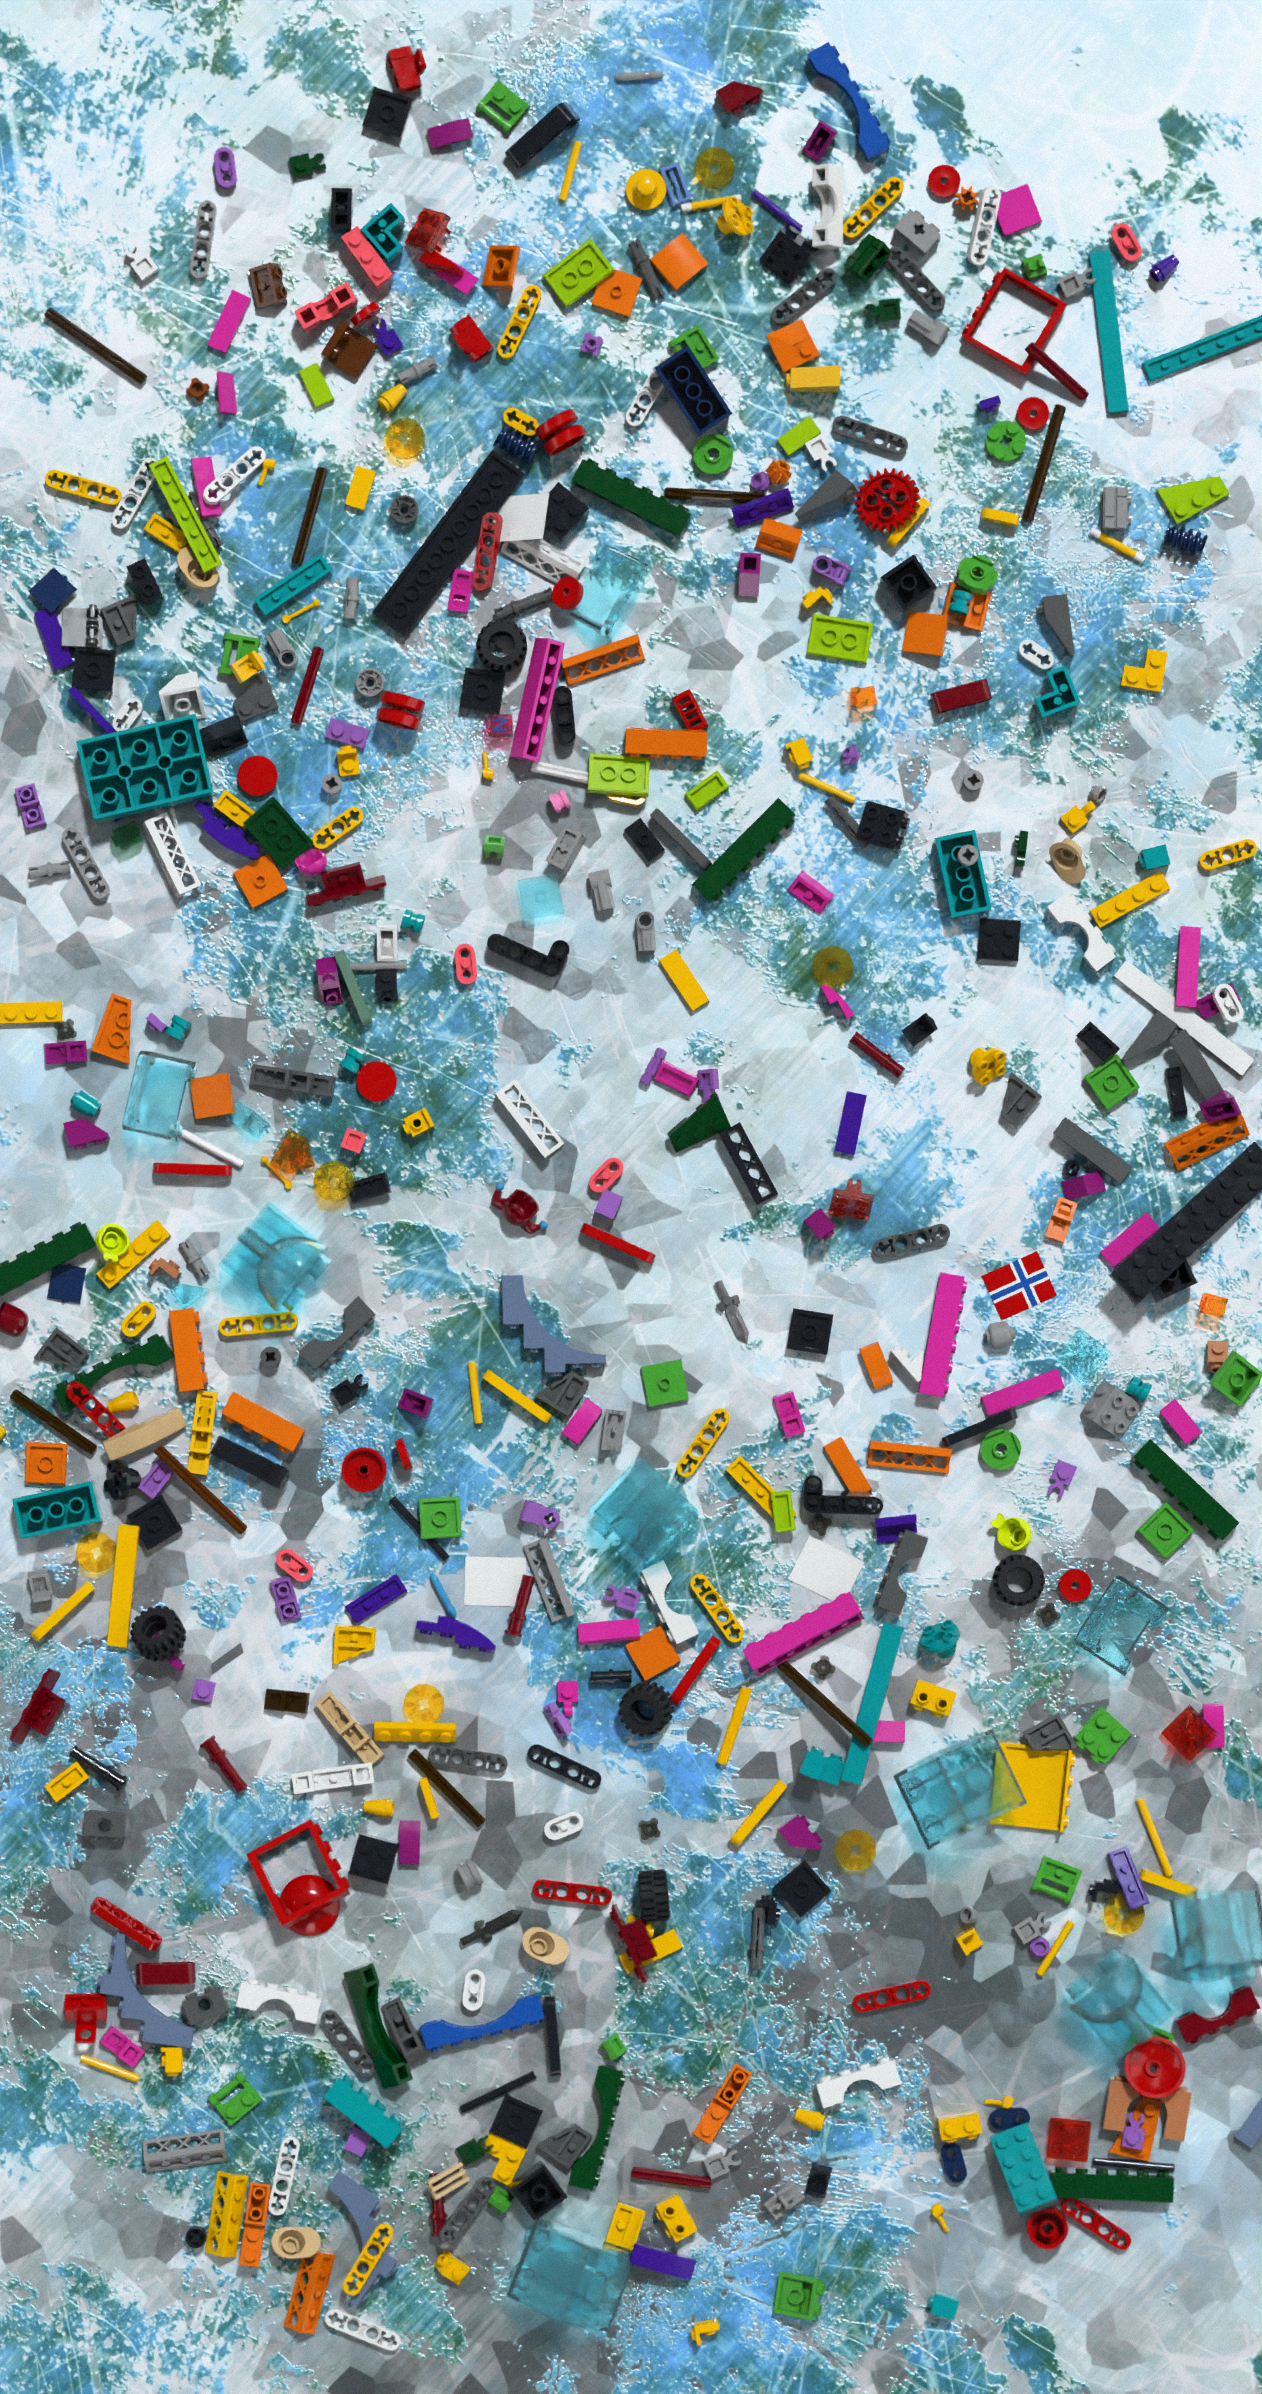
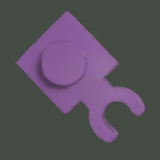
M1058 1459L1050 1477L1055 1482L1049 1486L1048 1493H1051L1052 1489L1057 1487L1060 1491L1058 1497L1061 1498L1064 1494L1063 1485L1070 1486L1077 1467Z
M613 1585L607 1586V1588L613 1590V1595L610 1597L604 1595V1599L608 1601L616 1599V1606L632 1612L636 1611L641 1592L623 1586L620 1592Z
M555 1702L543 1708L551 1720L549 1722L559 1738L573 1731L569 1719L564 1714H560Z
M1130 2112L1129 2121L1131 2126L1126 2125L1124 2127L1122 2146L1143 2150L1146 2129L1140 2128V2125L1145 2120V2114H1141L1140 2120L1136 2121L1133 2118L1134 2112Z

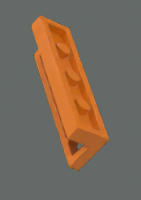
M638 634L563 659L561 660V665L570 686L645 660ZM637 646L639 657L631 659L625 656L628 648ZM614 653L621 656L618 664L611 665L606 662L610 654ZM596 660L602 663L599 671L593 672L586 669L589 662ZM576 666L583 670L580 677L571 680L568 672L569 668Z
M1238 1115L1208 1123L1206 1121L1163 1144L1171 1156L1177 1171H1180L1250 1135L1243 1116ZM1242 1126V1131L1236 1134L1232 1133L1235 1128ZM1224 1136L1221 1142L1214 1143L1217 1137ZM1202 1145L1206 1146L1203 1151L1196 1152L1198 1147ZM1184 1154L1188 1155L1186 1160L1178 1162V1157Z
M870 1440L867 1465L949 1473L952 1449ZM873 1449L882 1450L887 1457L881 1462L872 1461ZM885 1450L893 1452L889 1455ZM896 1452H902L907 1459L901 1464H896L891 1456ZM906 1453H914V1454H912V1455L909 1457ZM916 1454H923L927 1462L922 1466H916L911 1458ZM926 1455H934V1456L929 1459ZM937 1456H945V1469L936 1468L931 1461ZM890 1459L892 1463H886L885 1461ZM910 1461L912 1465H905V1463ZM928 1463H930V1464L932 1465V1467H925V1466H926Z
M317 2251L314 2254L315 2258L312 2265H310L309 2257L302 2258L284 2326L299 2333L315 2334L336 2256L331 2252ZM305 2274H308L309 2280L305 2285L303 2279ZM302 2293L304 2299L302 2304H299L298 2298ZM296 2313L298 2316L297 2325L292 2323L293 2316Z

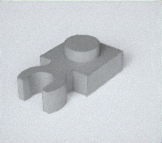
M1091 268L1085 269L1080 276L1075 271L1058 279L1067 299L1085 291L1084 284L1092 285L1096 283V278L1087 279V274L1093 272Z
M1040 1912L1034 1921L1029 1916L1013 1926L1023 1944L1041 1935L1039 1928H1047L1052 1924L1050 1921L1047 1923L1041 1922V1917L1046 1915L1045 1912Z
M737 2149L731 2150L725 2157L722 2152L703 2159L711 2179L730 2172L729 2165L737 2166L742 2163L741 2159L734 2161L731 2158L733 2154L738 2153Z

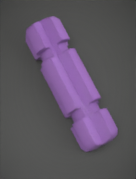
M658 1047L656 1049L655 1056L651 1058L645 1069V1074H642L640 1082L646 1086L650 1085L652 1076L656 1074L662 1063L661 1060L666 1056L667 1052L662 1048Z

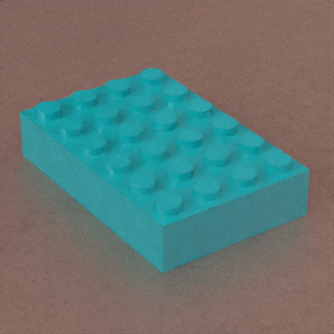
M196 714L76 741L96 824L215 796Z

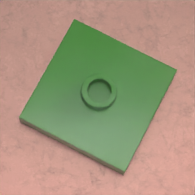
M1117 1054L1107 1063H1103L1083 1077L1106 1111L1140 1088Z
M681 1359L641 1367L649 1407L689 1399Z
M459 1496L418 1499L421 1540L462 1537Z
M1165 1501L1137 1531L1166 1559L1194 1532V1529Z

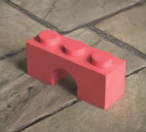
M358 225L341 237L343 244L353 258L361 265L366 276L377 291L394 279L393 274Z
M348 282L329 291V295L320 301L310 302L294 311L305 333L358 304L357 298Z

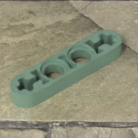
M343 949L335 952L336 960L363 1027L373 1022L345 951Z

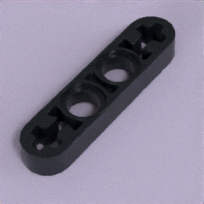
M1012 1408L944 1436L941 1439L944 1446L948 1447L1018 1418L1015 1408Z
M533 1744L528 1749V1757L532 1762L587 1788H597L601 1783V1775L598 1771L540 1744ZM540 1748V1753L546 1755V1751L551 1753L547 1757L546 1764L542 1763L544 1758L540 1756L537 1759L533 1758L532 1749ZM553 1756H558L561 1759V1765L557 1768L552 1767L549 1763L550 1758ZM577 1765L580 1769L577 1776L569 1775V1766ZM583 1769L588 1770L585 1773L588 1776L595 1774L598 1782H593L590 1785L588 1784L589 1780L583 1777V1781H580L579 1778L582 1776Z
M546 1996L544 1999L551 2076H561L555 1996Z

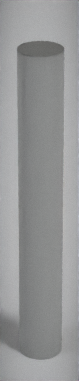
M407 961L349 963L352 971L407 969Z

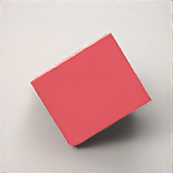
M347 1128L341 1148L360 1154L367 1134Z

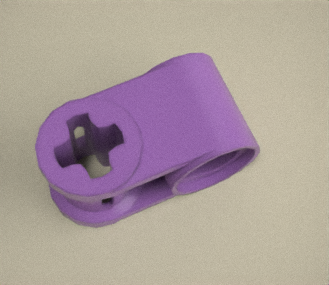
M825 555L816 557L812 564L814 573L841 587L845 586L844 581L848 573L853 569L849 565ZM817 561H825L827 569H818Z
M525 1500L519 1519L535 1525L538 1524L552 1528L559 1523L560 1515L554 1509ZM550 1513H552L553 1518H555L556 1521H552L549 1524L548 1519H546L545 1516L550 1515Z

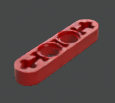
M488 512L482 519L472 578L473 587L479 591L488 590L493 584L503 525L502 516L497 512ZM493 518V520H496V523L492 524L489 520ZM487 530H495V532H487ZM487 536L493 538V545L491 547H487L485 544ZM484 556H488L490 559L488 567L482 565V558ZM480 570H488V573L480 572ZM482 578H483V580H485L486 583H485V584L480 583V582H479V579H482Z
M153 1163V1173L232 1176V1166Z
M583 1223L580 1230L585 1235L647 1263L652 1264L656 1257L651 1252L589 1224Z
M73 1381L67 1385V1396L109 1437L115 1434L110 1428L111 1425L118 1430L120 1429V1432L126 1429L81 1383ZM74 1387L79 1388L78 1391L84 1396L82 1399L73 1394L72 1389ZM87 1400H94L95 1406L93 1409H85L84 1405ZM103 1413L108 1414V1421L104 1424L99 1423V1416Z
M713 1635L670 1695L669 1699H673V1705L677 1706L719 1646L721 1640Z
M539 1879L533 1885L534 1894L539 1898L606 1905L612 1898L610 1889L605 1886ZM545 1883V1887L551 1888V1883L555 1884L553 1888L554 1896L549 1895L550 1891L547 1890L540 1894L536 1886ZM558 1886H566L568 1894L563 1897L559 1896L556 1892ZM579 1888H586L589 1893L587 1898L580 1899L577 1896V1890ZM591 1888L596 1889L594 1893L600 1894L601 1890H605V1894L609 1895V1897L605 1898L604 1901H600V1897L594 1896V1901L590 1900L592 1895Z
M96 1897L90 1908L94 1914L145 1948L155 1951L162 1943V1937L157 1932L107 1899Z
M916 1980L866 1991L855 1995L853 2006L859 2012H867L921 2000L930 1995L931 1987L925 1980ZM919 1984L927 1987V1990L924 1991L925 1994L921 1995L920 1992H914L915 1997L911 1998V1991L908 1986L913 1985V1990L918 1989ZM899 1988L907 1990L908 1995L905 1999H898L896 1997V1991ZM880 1992L886 1993L888 1996L884 2004L876 2001V1996ZM873 1994L875 2006H871V2002L865 2003L864 2008L856 2005L860 1997H863L864 2000H869L870 1997L868 1995Z
M1064 2198L1062 2200L1061 2207L1067 2215L1119 2250H1125L1130 2246L1131 2238L1125 2230L1078 2198ZM1074 2200V2205L1078 2209H1080L1081 2205L1084 2207L1079 2211L1078 2217L1075 2216L1077 2211L1074 2209L1067 2210V2201L1072 2202ZM1090 2211L1093 2213V2220L1091 2222H1084L1082 2220L1084 2212ZM1102 2223L1110 2225V2231L1107 2234L1099 2232V2226ZM1114 2229L1118 2230L1115 2234L1119 2237L1125 2235V2240L1127 2241L1125 2244L1121 2243L1118 2245V2240L1113 2236L1112 2240L1108 2239L1113 2235Z

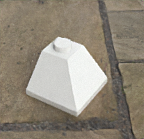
M197 671L177 675L159 691L165 720L196 714L197 719L207 718Z

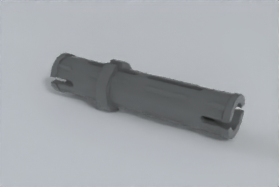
M640 239L630 242L628 246L635 258L634 263L638 265L653 296V300L657 299V297H662L665 295V292L649 262L650 257L646 255Z
M193 491L188 492L189 495L187 496L215 549L216 546L219 548L223 545V542L215 531V525L208 518H201L198 501Z
M548 588L521 600H512L510 604L494 609L496 618L504 620L514 615L519 616L520 613L550 602L552 601V590Z
M833 794L824 803L834 813V818L836 820L839 819L861 848H865L869 843L859 841L856 838L859 824L850 815L849 809L845 808L835 794Z
M754 1906L752 1945H749V1950H751L750 1968L763 1969V1951L766 1950V1946H764L766 1907Z

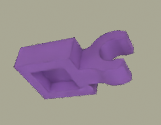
M718 1069L698 1070L699 1090H703V1103L710 1099V1095L715 1092V1089H719Z

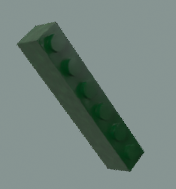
M588 458L587 461L582 459L572 478V484L678 538L681 537L691 518L688 508L679 504L677 507L672 505L670 499L662 495L660 497L653 495V491L647 487L642 486V488L635 486V482L627 477L621 479L616 476L617 473L609 468L604 470L598 467L599 463Z
M778 798L692 886L709 903L712 900L716 902L724 894L722 890L727 885L731 887L738 880L736 876L741 871L745 873L753 865L751 861L755 857L759 859L767 851L765 847L770 842L774 844L781 837L779 832L783 828L788 830L796 822L793 819L796 814Z
M81 1222L70 1226L71 1231L65 1234L61 1231L53 1235L52 1241L48 1243L42 1241L34 1245L35 1250L29 1253L25 1250L17 1254L16 1260L12 1262L6 1260L0 1263V1297L95 1247L96 1241L87 1223L81 1224Z
M1148 1438L1132 1455L1135 1459L1133 1463L1140 1470L1145 1468L1150 1473L1148 1477L1155 1484L1160 1482L1165 1487L1163 1491L1170 1498L1175 1496L1180 1501L1178 1505L1185 1512L1188 1510L1195 1515L1192 1519L1200 1526L1204 1524L1208 1527L1207 1533L1215 1540L1218 1538L1224 1540L1239 1524L1225 1508L1151 1439Z
M1055 2167V2170H1050V2181L1058 2198L1173 2203L1174 2177L1166 2171H1158L1156 2175L1149 2174V2171L1137 2170V2174H1134L1124 2169H1117L1116 2173L1108 2172V2169L1102 2168L1096 2169V2172H1090L1088 2168L1080 2167L1075 2168V2171H1069L1067 2167Z

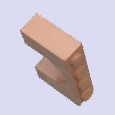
M1115 2075L1114 2078L1109 2077L1102 2120L1103 2129L1124 2132L1127 2108L1134 2098L1140 2096L1129 2085L1125 2076ZM1180 2085L1171 2095L1160 2098L1165 2106V2120L1162 2133L1165 2139L1184 2142L1192 2095L1191 2091L1187 2090V2086Z

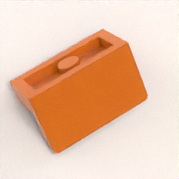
M764 518L755 546L794 559L803 530Z

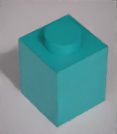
M1166 844L1143 849L1140 851L1141 855L1138 856L1140 867H1144L1145 871L1170 865Z
M935 2290L934 2295L929 2297L927 2307H930L929 2311L931 2314L954 2321L960 2300L958 2297Z

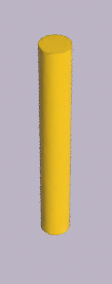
M574 141L559 195V200L566 202L582 146V142Z
M800 772L798 776L799 780L832 795L835 794L836 797L851 804L854 803L856 797L804 772Z
M476 1362L468 1363L474 1422L476 1424L483 1423Z
M1069 1920L1066 1922L1036 1973L1044 1976L1074 1927V1923Z
M82 2054L80 2059L81 2063L136 2083L140 2077L139 2074Z

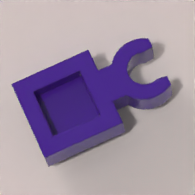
M381 318L380 321L383 326L380 329L376 328L374 324H371V327L375 333L380 335L375 339L387 357L402 348L403 344L393 328L387 331L386 321Z

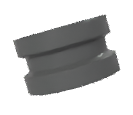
M408 495L396 497L390 506L393 521L402 526L414 523L419 513L418 504L415 499ZM401 507L408 508V512L406 514L401 513Z

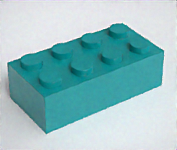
M971 830L935 838L934 843L950 919L991 911L992 908L976 831ZM965 845L974 846L979 853L977 861L971 866L962 865L957 858L960 848Z
M94 1481L12 1499L21 1539L103 1520Z
M340 2073L326 2090L323 2097L384 2147L388 2148L403 2130V2119L397 2113L393 2112L391 2114L387 2111V2106L381 2100L377 2099L375 2101L371 2098V2093L366 2088L356 2086L355 2080L350 2075Z
M1028 2122L990 2136V2141L1020 2218L1058 2204L1056 2194Z

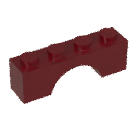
M1246 1984L1229 1992V2004L1226 2010L1219 2016L1206 2018L1191 2010L1174 2018L1185 2042L1194 2044L1202 2040L1201 2036L1207 2033L1213 2035L1219 2032V2027L1226 2024L1232 2026L1238 2023V2018L1246 2016L1248 2018L1255 2015L1260 2006L1250 1985Z

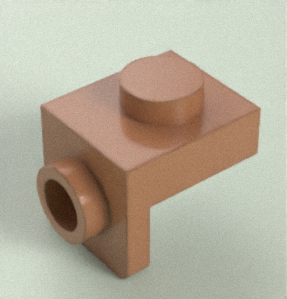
M155 1258L148 1267L151 1270L148 1274L154 1276L159 1268H162L175 1279L179 1277L181 1272L178 1270L180 1266L171 1259L167 1262L163 1258L159 1260Z
M1207 1341L1206 1372L1215 1374L1228 1357V1342Z

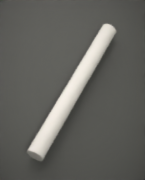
M173 1123L169 1128V1131L239 1168L242 1167L244 1161Z

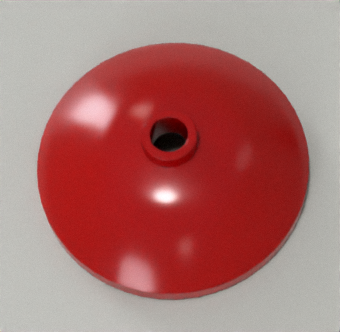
M312 1874L301 1875L291 1880L284 1887L280 1900L287 1914L290 1915L305 1907L306 1903H312L336 1889L328 1880L321 1876ZM340 1900L288 1928L304 1936L322 1934L335 1923L340 1911Z
M1147 2037L1135 2043L1128 2051L1124 2062V2072L1129 2085L1138 2094L1151 2099H1160L1171 2095L1180 2087L1185 2077L1186 2066L1181 2051L1174 2043L1162 2037ZM1150 2066H1154L1156 2068L1155 2073L1150 2072Z

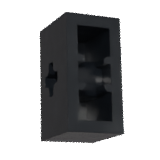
M332 188L331 230L332 233H347L353 229L352 188Z
M145 558L127 566L128 572L145 606L164 598Z

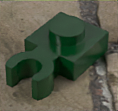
M309 153L289 157L293 178L312 175V168L318 170L325 169L326 164L317 163L319 158H324L323 153H317L313 158L309 157Z
M899 298L879 300V306L873 304L865 305V309H872L874 312L873 315L866 316V320H874L877 316H880L881 322L901 320Z
M1020 830L1019 835H1015L1014 847H1017L1016 866L1024 867L1029 831Z
M488 2135L482 2136L478 2141L473 2138L456 2148L465 2166L481 2159L484 2156L483 2152H489L494 2147L493 2144L490 2146L484 2144V2140L488 2138Z

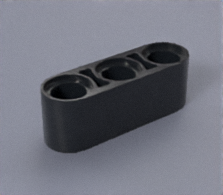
M559 686L554 692L557 737L561 745L571 746L576 739L572 693L568 687ZM560 691H565L569 696L567 700L560 701L557 698V694ZM567 711L570 714V719L562 721L559 719V714ZM569 731L572 734V739L570 741H563L561 734Z

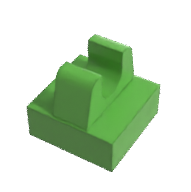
M1042 254L1022 259L1028 280L1048 273Z
M485 835L483 851H485L486 858H489L490 852H497V859H501L502 853H504L505 837Z
M617 2032L609 2036L599 2046L600 2050L605 2048L608 2054L604 2057L606 2060H614L627 2050Z
M497 2185L488 2200L487 2207L491 2208L493 2205L498 2209L497 2214L505 2213L514 2196Z

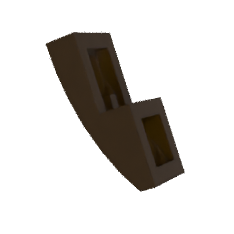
M267 1688L264 1709L308 1713L310 1693Z

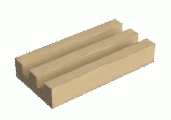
M458 2161L425 2181L433 2200L441 2198L469 2181V2177L465 2174V2169L462 2168V2162ZM458 2169V2172L434 2187L432 2186L436 2181ZM461 2176L459 2180L455 2181L454 2183L450 2184L449 2186L445 2187L439 2192H435Z

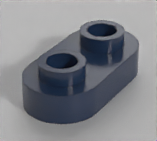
M1021 2106L997 2108L989 2115L991 2126L997 2130L1011 2129L1030 2121L1028 2110ZM1018 2114L1024 2116L1022 2121L1016 2120ZM1002 2116L1003 2122L997 2123L996 2118Z
M955 2142L945 2143L941 2148V2156L947 2177L954 2183L962 2182L967 2176V2169L961 2148ZM950 2149L955 2151L954 2156L947 2154ZM955 2169L961 2171L959 2176L953 2175Z

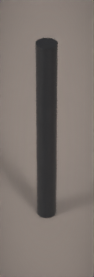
M394 1496L389 1502L420 1535V1523ZM435 1539L425 1540L443 1561L450 1556Z
M531 2071L459 2107L462 2113H465L536 2079L534 2071Z
M1093 2157V2165L1167 2172L1175 2171V2164Z

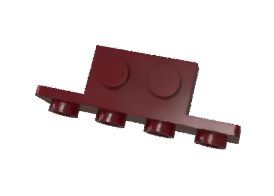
M360 862L322 871L321 877L325 890L306 895L308 906H320L326 901H339L345 896H358L364 891L380 890L387 885L385 876L381 875L365 880Z
M48 1668L43 1674L38 1688L33 1692L31 1700L23 1710L18 1724L13 1728L9 1740L22 1744L31 1728L47 1736L66 1702L64 1698L52 1692L54 1685L61 1675L60 1672Z
M614 1904L611 1907V1912H609L612 1922L617 1923L620 1929L617 1931L621 1942L625 1941L628 1948L626 1949L628 1959L630 1961L633 1960L635 1964L634 1973L637 1979H641L642 1983H646L648 1976L642 1962L657 1957L656 1948L642 1917L625 1924L617 1904Z

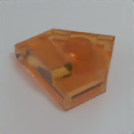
M287 1129L284 1137L281 1138L275 1149L274 1156L269 1165L287 1174L315 1166L307 1138Z

